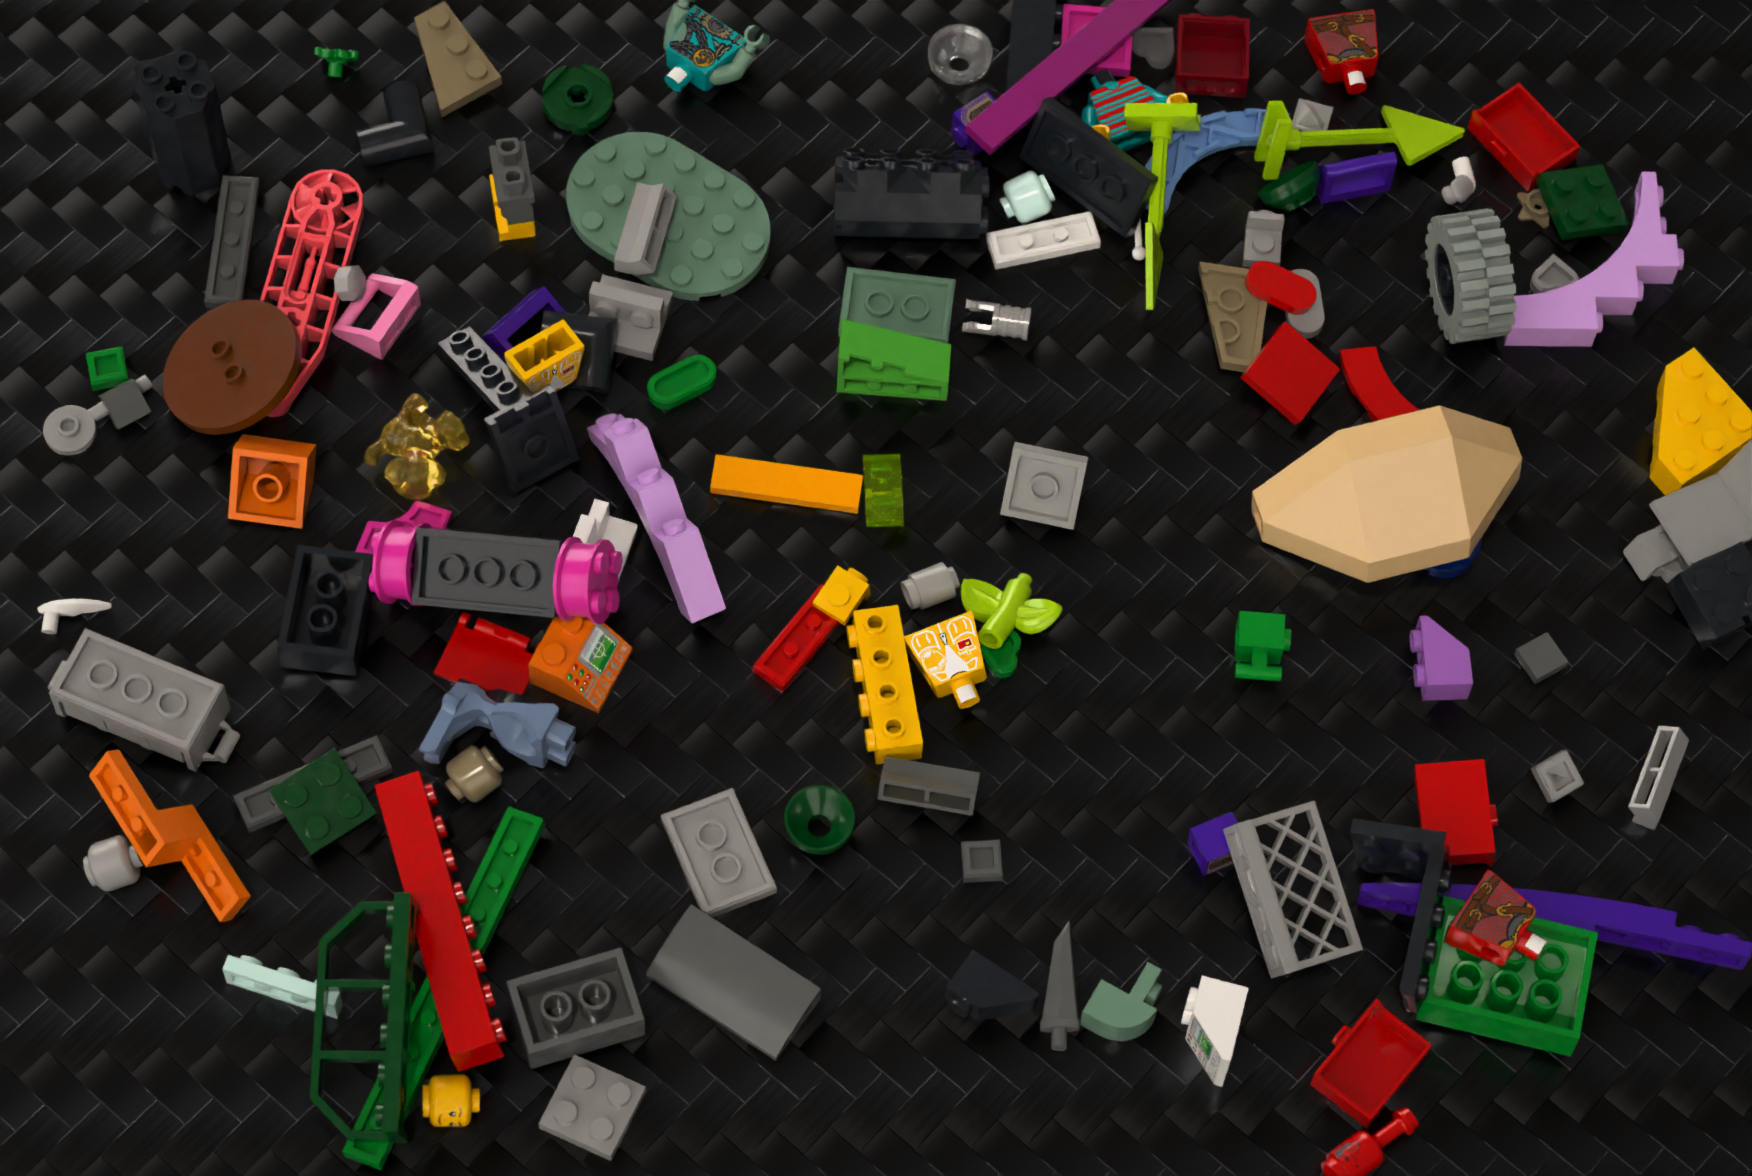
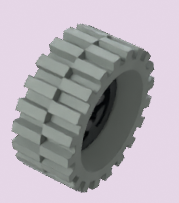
M1489 208L1432 217L1431 223H1428L1427 229L1429 234H1426L1425 240L1428 246V250H1425V259L1428 261L1426 272L1431 285L1429 288L1430 298L1434 300V312L1439 317L1438 325L1440 330H1444L1445 339L1449 340V343L1454 344L1508 335L1512 331L1511 325H1514L1515 322L1513 312L1516 311V301L1514 300L1516 284L1512 278V274L1515 273L1513 264H1510L1509 259L1511 254L1509 244L1505 243L1506 233L1504 228H1500L1499 217L1494 216V211Z

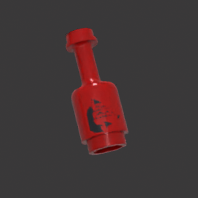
M1403 1107L1400 1110L1394 1111L1392 1113L1394 1120L1375 1134L1370 1135L1366 1131L1361 1130L1354 1133L1326 1154V1160L1321 1163L1325 1176H1366L1384 1161L1383 1147L1402 1133L1411 1135L1414 1129L1419 1126L1415 1115L1408 1108Z

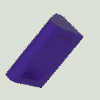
M1381 153L1319 165L1318 169L1321 174L1316 191L1320 203L1325 204L1390 191L1397 166L1395 153Z
M543 286L527 295L481 338L506 362L504 353L513 348L507 339L539 310L543 312L544 310L566 312L546 287Z

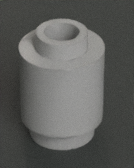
M943 562L909 574L907 580L901 581L904 598L911 610L918 607L923 610L956 597L955 589L960 587L953 567L947 568Z

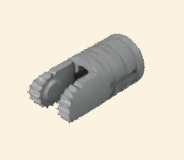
M966 299V309H970L973 312L993 313L992 325L973 321L964 322L962 332L990 336L1001 335L1002 337L1009 336L1028 340L1032 308L1026 307V309L1009 305L1002 306L999 303Z

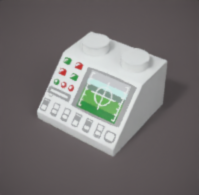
M1202 976L1198 989L1190 987L1181 1023L1188 1025L1185 1039L1214 1085L1222 1087L1231 1062L1248 987Z

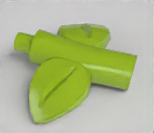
M1020 573L1017 579L1009 580L1004 591L976 579H963L961 584L963 606L966 612L972 611L974 619L985 623L978 633V638L983 645L991 649L1000 648L1014 628L1026 634L1039 633L1047 629L1060 616L1063 610L1062 606L1047 599L1029 600L1032 594L1030 588L1032 578L1026 573Z

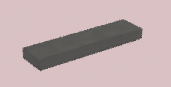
M222 176L204 301L206 308H216L229 302L244 300L260 181L257 177Z
M377 735L338 751V754L359 786L393 773L392 766ZM307 765L233 795L249 833L285 818L268 790Z

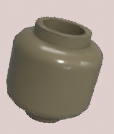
M470 745L447 763L446 771L450 779L445 784L458 800L465 796L469 801L478 803L501 785L502 776L500 773L504 768L486 746L480 749L475 745Z

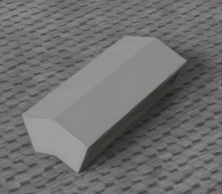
M637 182L614 258L615 271L632 275L655 272L677 195L664 183L647 185Z
M1658 726L1628 808L1634 814L1632 822L1655 830L1689 742V739L1680 727ZM1665 747H1668L1663 758L1662 764L1660 768H1658ZM1653 783L1654 785L1650 793L1649 799L1647 801V804H1644L1648 792L1650 790L1651 784Z

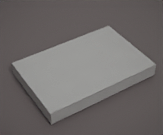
M733 788L661 815L662 824L701 911L713 918L777 893L775 882Z

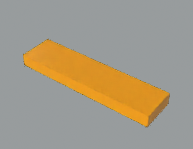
M716 454L710 493L858 514L863 475Z

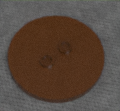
M260 300L233 301L205 313L183 332L167 358L163 373V393L168 407L188 428L210 435L237 432L262 420L282 402L298 375L302 359V345L296 327L279 308Z

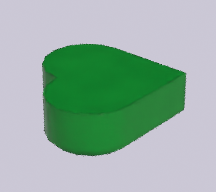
M1015 630L1009 634L1003 645L998 649L988 648L979 642L983 662L994 676L1007 678L1015 672L1017 668L1016 655L1021 648V638Z

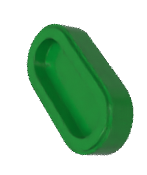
M693 355L654 374L647 385L649 401L659 409L668 410L707 392L716 382V366L714 362L706 356Z

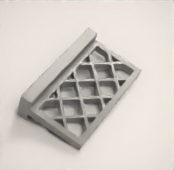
M1315 800L1255 819L1246 820L1223 829L1271 979L1363 950ZM1306 812L1311 827L1306 838L1289 829L1295 815ZM1286 818L1283 825L1276 821ZM1266 824L1279 831L1272 849L1260 843L1255 827ZM1285 836L1302 845L1295 862L1278 853ZM1309 849L1321 857L1323 865L1318 875L1301 866ZM1274 859L1291 869L1284 886L1272 880L1269 870ZM1298 873L1314 882L1307 900L1290 890ZM1320 887L1327 889L1333 894L1335 903L1330 913L1313 904ZM1286 897L1303 906L1296 924L1284 917L1282 906ZM1309 911L1326 919L1319 937L1302 928ZM1333 924L1345 931L1349 946L1339 949L1325 941ZM1298 935L1315 943L1309 959L1298 961L1294 948ZM1322 948L1329 951L1328 953L1319 955Z

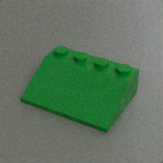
M1443 896L1441 905H1445L1444 923L1442 929L1436 928L1433 939L1438 942L1435 963L1428 964L1426 976L1430 977L1429 993L1426 1000L1420 999L1416 1020L1571 1057L1580 1039L1598 932L1534 918L1528 930L1547 941L1537 960L1534 961L1515 949L1505 966H1499L1444 942L1451 924L1467 901Z

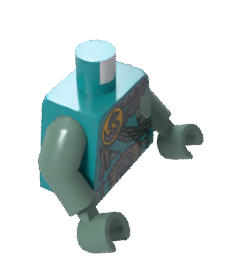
M679 0L678 3L673 4L665 27L663 48L666 51L667 66L671 69L664 78L665 82L672 90L681 92L689 82L702 91H708L715 85L719 86L739 80L756 57V49H764L769 45V35L763 33L759 40L755 42V36L760 30L759 26L750 25L746 28L743 37L698 6L694 5L690 9L688 7L689 2L695 0Z

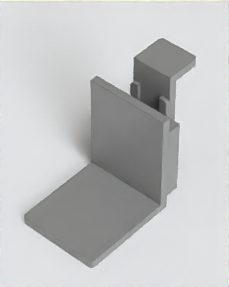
M1752 439L1717 474L1658 498L1649 504L1661 525L1638 535L1623 550L1624 555L1640 580L1649 579L1660 567L1678 559L1684 558L1690 567L1741 541L1745 543L1752 540Z

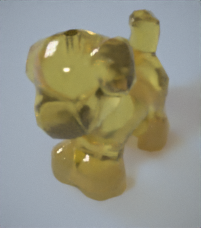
M412 393L406 399L399 414L386 424L380 439L370 445L365 452L364 460L367 465L375 467L379 458L387 453L401 456L389 462L384 470V476L401 496L412 500H422L445 481L446 472L444 467L434 458L445 448L454 451L462 450L468 445L470 438L461 420L452 412L444 411L436 421L435 418L427 415L424 411L429 405L422 396L416 393Z

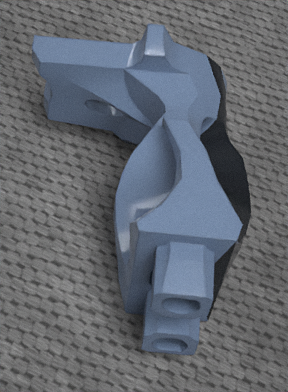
M460 678L442 698L441 709L419 748V751L424 753L425 761L440 764L455 738L475 726H481L491 729V737L497 739L509 753L519 757L529 765L544 768L550 759L566 767L576 750V742L572 741L576 730L574 726L560 720L559 708L554 703H540L532 698L502 689L486 690L473 682Z

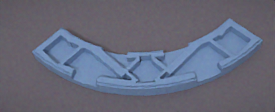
M1245 108L1244 111L1228 113L1219 111L1201 117L1200 131H1175L1172 134V142L1168 147L1164 214L1169 208L1171 196L1177 182L1195 163L1206 156L1224 149L1239 146H1257L1266 109ZM1152 156L1145 165V168L1149 171L1152 169ZM1149 200L1145 209H1149Z

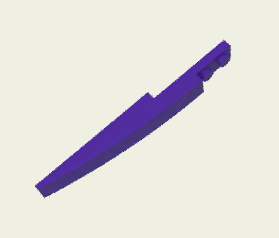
M1362 883L1356 905L1415 917L1422 883ZM1452 884L1450 893H1443V896L1467 901L1477 885ZM1513 888L1536 908L1535 918L1598 932L1597 940L1737 970H1743L1751 957L1752 942L1743 941L1741 937L1734 934L1714 935L1704 933L1701 928L1685 925L1676 927L1677 912L1602 898Z

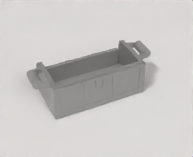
M86 628L68 660L60 663L47 687L50 690L49 695L57 715L62 717L72 716L105 732L113 733L137 743L146 749L154 750L183 763L186 761L188 769L195 772L202 761L226 763L240 738V734L232 730L224 721L230 710V705L223 684ZM219 730H225L226 732L214 754L208 753Z

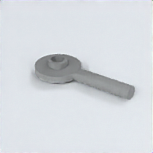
M145 374L135 380L141 393L153 387ZM102 401L88 410L76 405H66L50 413L43 426V435L48 446L53 451L62 455H75L85 451L96 437V422L108 415Z

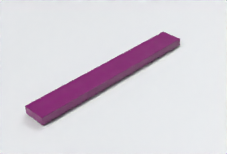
M1172 0L1113 1L968 123L964 132L991 155L1036 117L1043 99L1051 96L1056 100Z

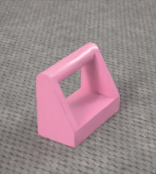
M372 273L366 280V289L362 299L351 301L331 329L332 333L382 360L420 307L419 287L404 279ZM377 290L393 297L371 330L352 327Z

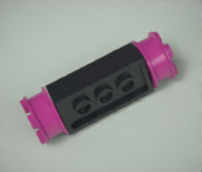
M396 520L388 521L381 531H376L372 537L371 547L374 554L372 571L369 576V589L371 592H375L378 599L385 604H392L397 599L408 600L412 606L416 607L426 605L550 618L559 617L563 621H572L576 616L588 617L594 624L604 623L610 613L617 612L620 596L617 584L618 574L622 568V554L620 551H615L612 542L606 539H601L596 544H586L580 538L572 536L562 539L432 527L428 523H420L415 528L404 527L400 521Z

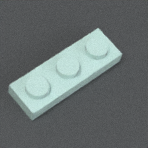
M228 955L222 968L227 983L315 1012L317 980L313 983L300 979L296 972L283 967H279L277 971L264 967L262 962L250 956L242 955L239 959ZM328 991L326 1015L338 1019L343 1007L341 994L336 991Z

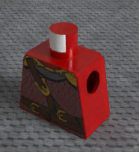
M1374 9L1308 18L1304 39L1323 80L1327 83L1344 81L1346 92L1351 95L1365 91L1367 89L1365 78L1374 75L1378 61Z
M1489 869L1451 924L1444 942L1499 966H1505L1515 949L1536 961L1547 944L1545 939L1528 930L1537 913L1536 908Z

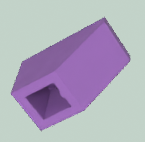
M1420 616L1415 630L1410 631V650L1412 653L1417 652L1418 664L1414 665L1413 678L1415 687H1421L1422 701L1467 699L1473 686L1469 649L1429 616Z

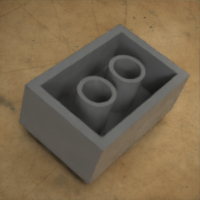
M622 948L506 981L509 1000L530 1069L573 1057L574 1054H584L645 1035L644 1016Z

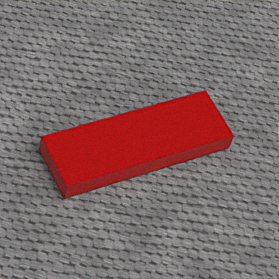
M822 584L753 665L754 673L782 692L785 691L840 624V622L813 606L814 599L824 586Z

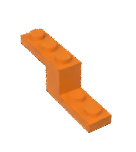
M120 750L107 751L89 774V777L144 865L151 867L182 861L219 922L232 920L251 896L193 804L157 810Z

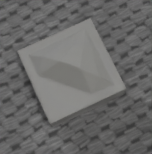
M1299 98L1291 129H1298L1299 131L1327 130L1334 107Z
M1561 750L1531 768L1547 802H1555L1584 784L1567 750Z

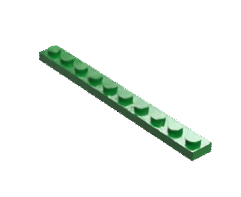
M509 806L466 893L468 903L461 905L464 916H471L476 929L477 937L471 939L474 950L480 948L483 956L546 825L543 818ZM426 976L411 1007L409 1053L412 1057L411 1063H408L405 1119L444 1039L428 976ZM378 1078L352 1131L382 1130V1128H377L376 1106L377 1103H383L384 1087H379ZM347 1140L342 1152L349 1159L382 1170L394 1143H363Z

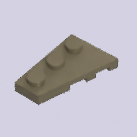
M445 1L414 17L441 118L502 85L501 75Z
M1199 261L1198 271L1220 369L1244 372L1261 350L1267 302L1255 297L1246 288L1245 276L1249 269Z

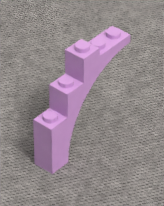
M1641 172L1635 188V210L1632 227L1620 247L1606 262L1580 280L1564 287L1543 293L1514 296L1516 301V311L1513 312L1515 322L1514 325H1511V333L1504 336L1505 346L1592 347L1596 334L1602 332L1603 315H1632L1637 302L1643 299V284L1673 283L1677 271L1683 269L1684 252L1682 248H1678L1677 235L1666 234V218L1660 217L1659 207H1662L1663 187L1657 186L1656 172Z
M607 414L598 418L595 425L587 428L590 439L613 468L638 512L666 573L681 614L691 623H695L725 610L726 606L699 529L687 519L673 477L661 468L648 428L637 418L633 420L632 418H625L621 414Z

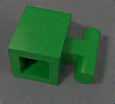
M1239 612L1235 633L1234 661L1250 662V664L1236 663L1235 678L1281 682L1282 667L1269 666L1267 664L1280 665L1283 651H1290L1291 629L1285 628V614Z

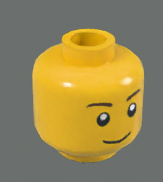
M464 1074L434 1075L431 1077L429 1085H423V1117H429V1121L434 1127L467 1126L471 1121L472 1112L480 1111L479 1088H471V1080Z

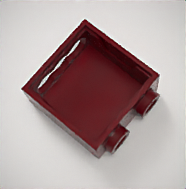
M1198 13L1189 15L1179 14L1175 43L1174 94L1185 93L1187 95L1245 98L1249 81L1250 19L1238 18L1232 15L1215 17L1203 16Z

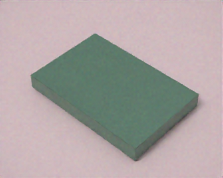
M847 267L838 336L840 337L841 320L843 318L948 344L956 279Z

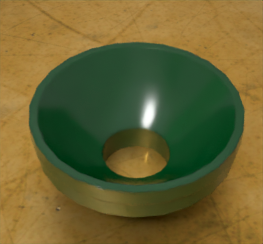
M1311 161L1302 164L1279 176L1278 179L1273 180L1258 192L1259 198L1265 205L1284 210L1285 212H1290L1306 204L1316 195L1315 191L1319 184L1321 172L1318 169L1317 163Z
M813 785L797 792L788 802L784 814L785 828L788 837L799 849L816 855L829 854L843 847L849 840L855 825V812L852 803L841 791L830 786ZM814 819H824L830 824L831 830L823 837H816L809 832L808 825Z

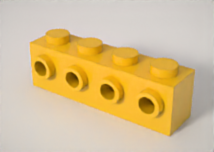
M892 605L853 611L852 625H847L846 631L849 648L856 647L858 659L852 660L855 683L862 682L864 694H858L861 717L868 716L870 729H864L867 752L874 751L876 765L884 764L885 756L904 760L921 759L923 740L899 606Z

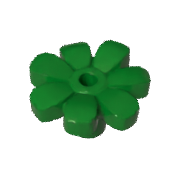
M314 48V55H318V58H323L326 62H329L328 76L342 78L343 64L349 61H358L360 54L356 50Z

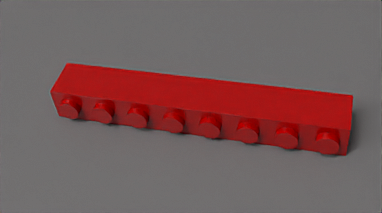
M419 771L374 785L404 892H410L419 905V914H416L415 933L450 1058L458 1072L502 1058L504 1053L500 1042L506 1041L507 1037L500 1017L494 1019L491 1007L497 1006V1002L490 983L484 984L481 973L486 972L487 967L480 948L474 950L471 939L476 938L477 933L471 916H464L461 905L468 902L461 881L454 882L452 872L458 870V866L452 849H445L442 839L449 836L442 815L436 816L433 806L439 804L432 782L425 784Z

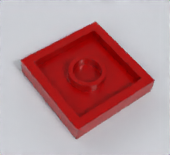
M1285 321L1276 329L1240 378L1290 422L1297 425L1303 420L1339 372L1340 368Z

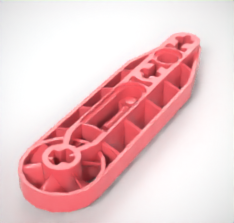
M321 169L307 174L297 182L289 199L260 301L267 303L269 299L278 302L277 308L292 321L299 333L302 345L301 365L296 380L282 402L267 415L269 417H280L289 411L293 401L324 358L340 298L335 291L333 298L324 296L323 292L327 279H334L337 269L340 267L332 264L336 248H347L342 266H350L364 216L363 194L358 183L351 176L338 170ZM356 193L359 201L344 207L342 194ZM346 214L350 219L343 224L342 221ZM292 217L295 221V224H291ZM287 236L296 239L292 255H282ZM309 253L310 257L305 261L301 282L297 291H295L305 254ZM315 256H320L310 293H308L313 270L317 263ZM277 269L287 270L283 287H272ZM318 310H329L324 330L314 327ZM309 342H320L310 361L306 360L305 356Z

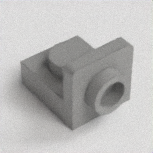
M1269 210L1250 211L1248 213L1245 226L1242 267H1251L1258 261H1269L1278 266L1280 265L1282 230L1285 218L1283 214H1275Z

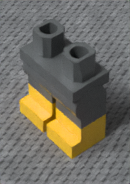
M516 137L498 139L496 145L489 146L493 172L492 175H489L499 240L506 241L534 237L536 235L532 203H535L525 141L518 142Z

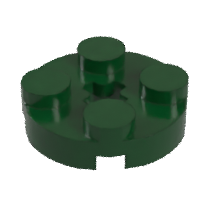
M580 64V68L574 67L569 69L568 65L560 67L548 76L543 85V111L548 119L557 127L572 131L576 135H586L591 129L603 124L613 110L614 94L611 82L604 72L588 64ZM581 93L585 94L584 101L581 103L572 102L570 97L572 94L576 96Z

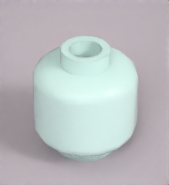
M1031 170L1006 181L1003 185L1005 196L999 199L1008 219L1016 216L1021 224H1027L1048 214L1052 209L1051 202L1056 200L1044 174L1038 176L1037 173Z

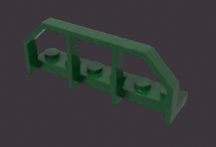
M394 892V902L361 901L319 940L310 1099L350 1142L407 1143V1134L404 1132L408 1063H411L412 1057L409 1053L411 996L412 992H415V983L412 980L416 914H419V905L410 892ZM367 914H387V927L392 929V944H386L384 961L385 967L390 968V980L328 979L330 948ZM328 991L382 992L383 1007L388 1008L387 1023L381 1024L380 1044L381 1047H386V1051H324ZM324 1062L379 1063L378 1085L379 1087H384L383 1103H377L376 1126L377 1128H382L381 1131H352L321 1098Z

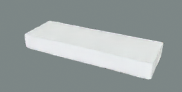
M1090 211L988 232L986 234V241L995 270L1100 248L1101 244L1094 218Z

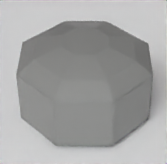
M359 265L342 266L337 269L334 277L335 292L341 301L362 299L366 289V276Z

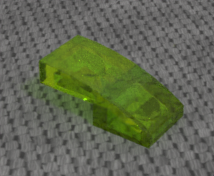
M900 454L863 455L866 527L904 526Z

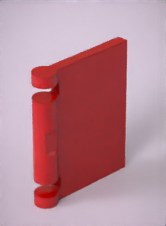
M463 611L434 670V675L456 683L460 678H464L486 690L502 689L524 696L530 684L528 664L533 654L527 651L531 645L532 638L480 617L477 619L474 629L471 630L466 627L471 620L472 614Z

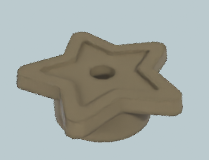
M1535 189L1529 193L1519 192L1517 198L1523 208L1518 215V219L1520 221L1534 220L1542 228L1546 229L1551 215L1540 190ZM1539 205L1541 209H1536L1535 206Z

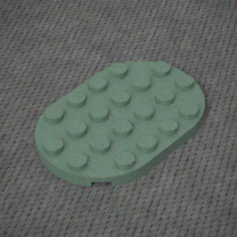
M650 132L622 133L606 138L592 146L579 158L573 167L566 189L570 222L577 235L588 247L613 263L637 182L647 185L664 183L677 195L655 272L634 275L650 286L673 292V297L679 299L699 301V297L718 294L723 297L739 290L749 283L762 268L770 247V220L764 203L748 184L680 142L667 136Z

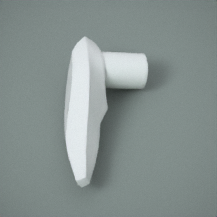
M62 599L47 602L37 608L39 613L44 614L41 631L46 634H57L59 616L74 617L81 613L110 609L112 606L109 602L92 599Z

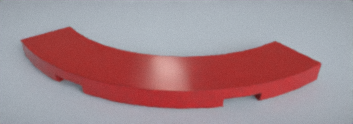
M1376 346L1340 350L1338 357L1348 386L1353 395L1357 396L1360 403L1368 411L1367 415L1373 422L1419 411L1400 394L1390 381L1381 364Z

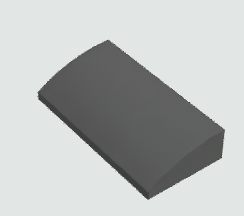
M692 904L678 921L646 972L647 977L775 1061L821 998L820 987Z

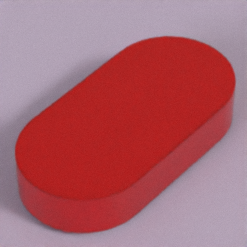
M1269 261L1254 263L1245 276L1246 288L1252 295L1291 314L1300 315L1308 312L1317 297L1316 289L1308 279Z

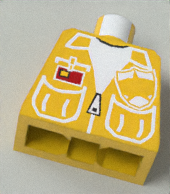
M562 319L506 351L504 357L508 367L532 392L548 384L557 392L577 378L584 345L566 321Z
M972 611L904 636L909 655L937 698L953 693L960 709L971 707L980 701L975 684L986 680L987 675Z

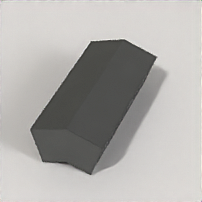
M885 756L877 799L973 816L980 772Z

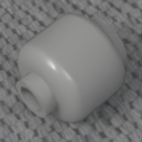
M117 835L92 844L88 850V856L83 858L85 874L92 886H99L101 890L107 892L136 883L140 877V867L144 866L129 839L123 835Z

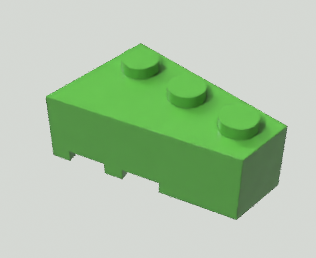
M842 318L837 392L947 401L951 344Z

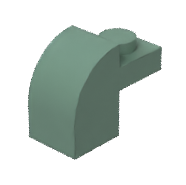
M1147 962L1130 994L1101 979L1082 1011L1080 1025L1101 1037L1114 1041H1127L1144 1034L1154 1023L1157 1009L1152 1006L1163 988V985L1158 983L1162 969Z

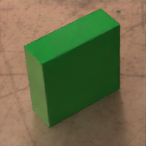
M122 346L86 353L93 391L113 388L129 380Z

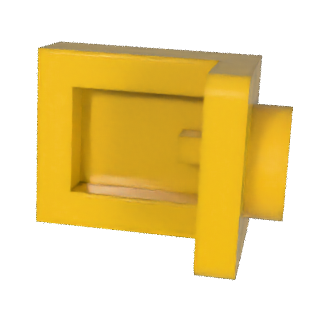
M837 565L814 599L813 606L845 626L853 615V611L858 608L862 600L867 601L871 595L870 586L867 584L868 579L853 568H849L846 571Z

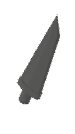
M1070 921L1054 941L1042 1020H1040V1031L1052 1033L1051 1049L1055 1051H1065L1067 1049V1032L1079 1031L1080 1027Z

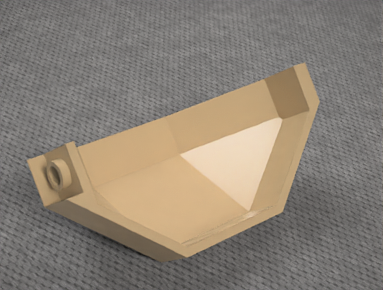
M1439 405L1336 431L1253 490L1252 514L1262 542L1369 583L1469 558L1519 480L1522 456L1511 428Z

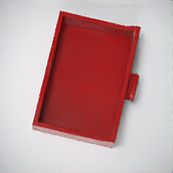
M1520 83L1481 109L1473 110L1467 127L1527 192L1538 186L1536 179L1540 173L1561 170L1576 160L1581 147Z
M1485 760L1415 764L1414 778L1420 828L1446 832L1445 844L1449 846V863L1452 865L1475 863L1494 865L1495 844L1492 826H1498L1496 804H1490Z
M1376 998L1351 1029L1345 1024L1331 1041L1336 1048L1314 1073L1310 1085L1365 1128H1368L1428 1055L1432 1044L1386 1010Z

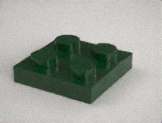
M1603 164L1543 172L1536 179L1538 188L1561 240L1624 232L1629 225Z
M335 748L268 790L310 857L377 814Z

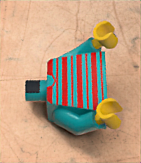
M1102 70L1091 79L1096 90L1089 94L1088 104L1082 110L1081 120L1121 150L1126 151L1150 141L1151 131L1128 130L1124 118L1125 103H1189V100L1185 93H1175L1171 96L1164 95L1147 85H1142L1133 76L1116 82L1109 70Z

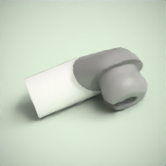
M1460 157L1452 162L1456 178L1451 182V185H1447L1442 189V196L1449 205H1453L1457 201L1460 203L1465 201L1475 190L1476 182L1468 157Z

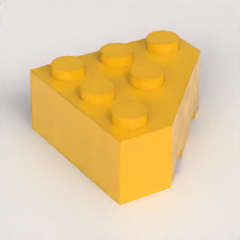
M1692 348L1665 367L1657 386V409L1654 419L1653 453L1649 478L1664 495H1668L1717 474L1752 439V411L1695 348Z

